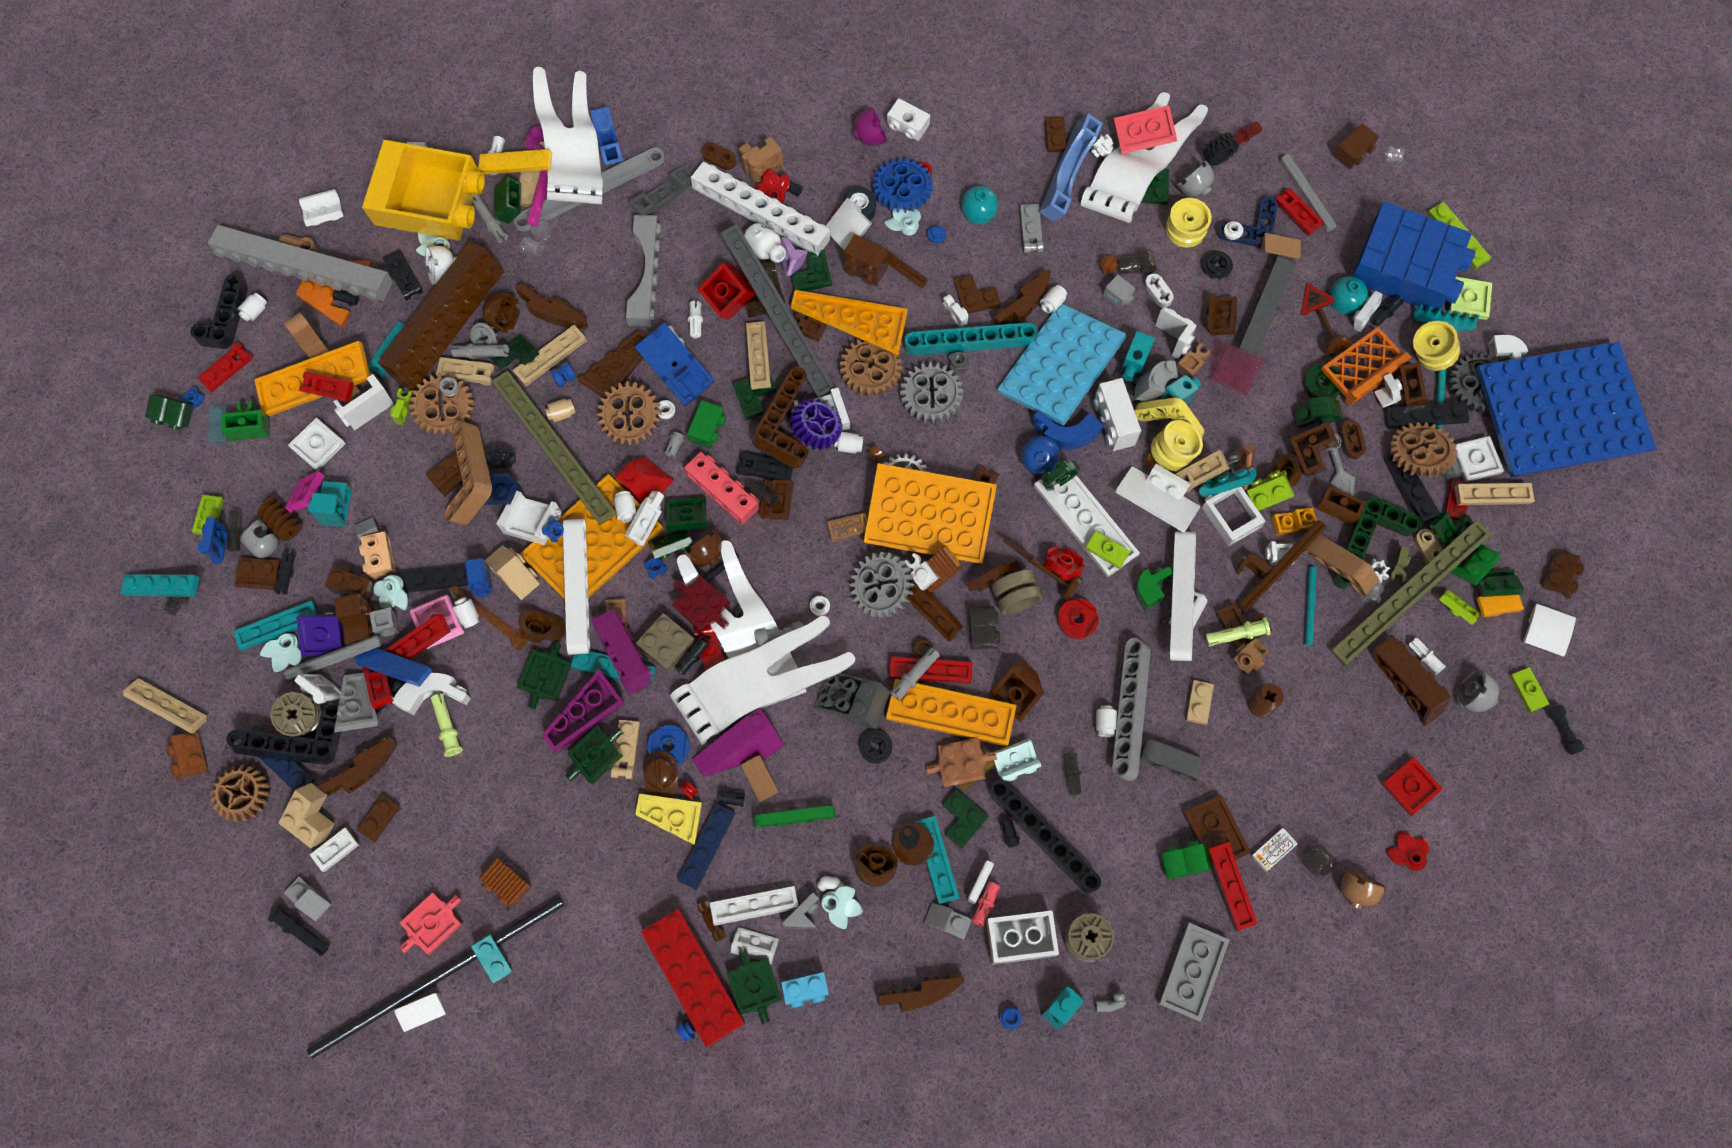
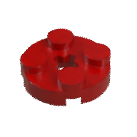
M1058 546L1051 547L1048 550L1043 564L1046 568L1059 574V577L1066 581L1082 575L1085 565L1082 564L1084 560L1078 553L1068 548L1065 551L1059 550L1060 547Z
M1085 599L1065 602L1058 613L1059 628L1066 636L1072 639L1083 640L1094 633L1099 623L1095 606ZM1081 615L1083 622H1074L1073 616Z

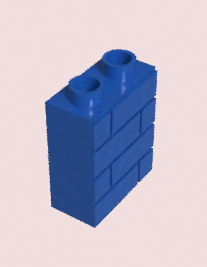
M1384 201L1373 221L1352 276L1360 278L1368 289L1392 298L1394 295H1399L1404 302L1417 307L1423 305L1422 309L1425 310L1432 306L1431 312H1436L1439 308H1442L1446 301L1455 304L1462 291L1464 282L1455 278L1458 270L1467 272L1476 251L1467 248L1471 233L1452 225L1449 226L1447 223L1433 218H1426L1419 213L1407 209L1404 210L1402 207Z

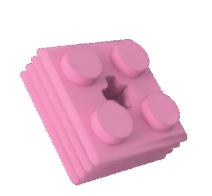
M448 595L410 610L416 628L436 614H443L451 631L427 649L464 633L462 625H460L452 608L454 606L452 600Z

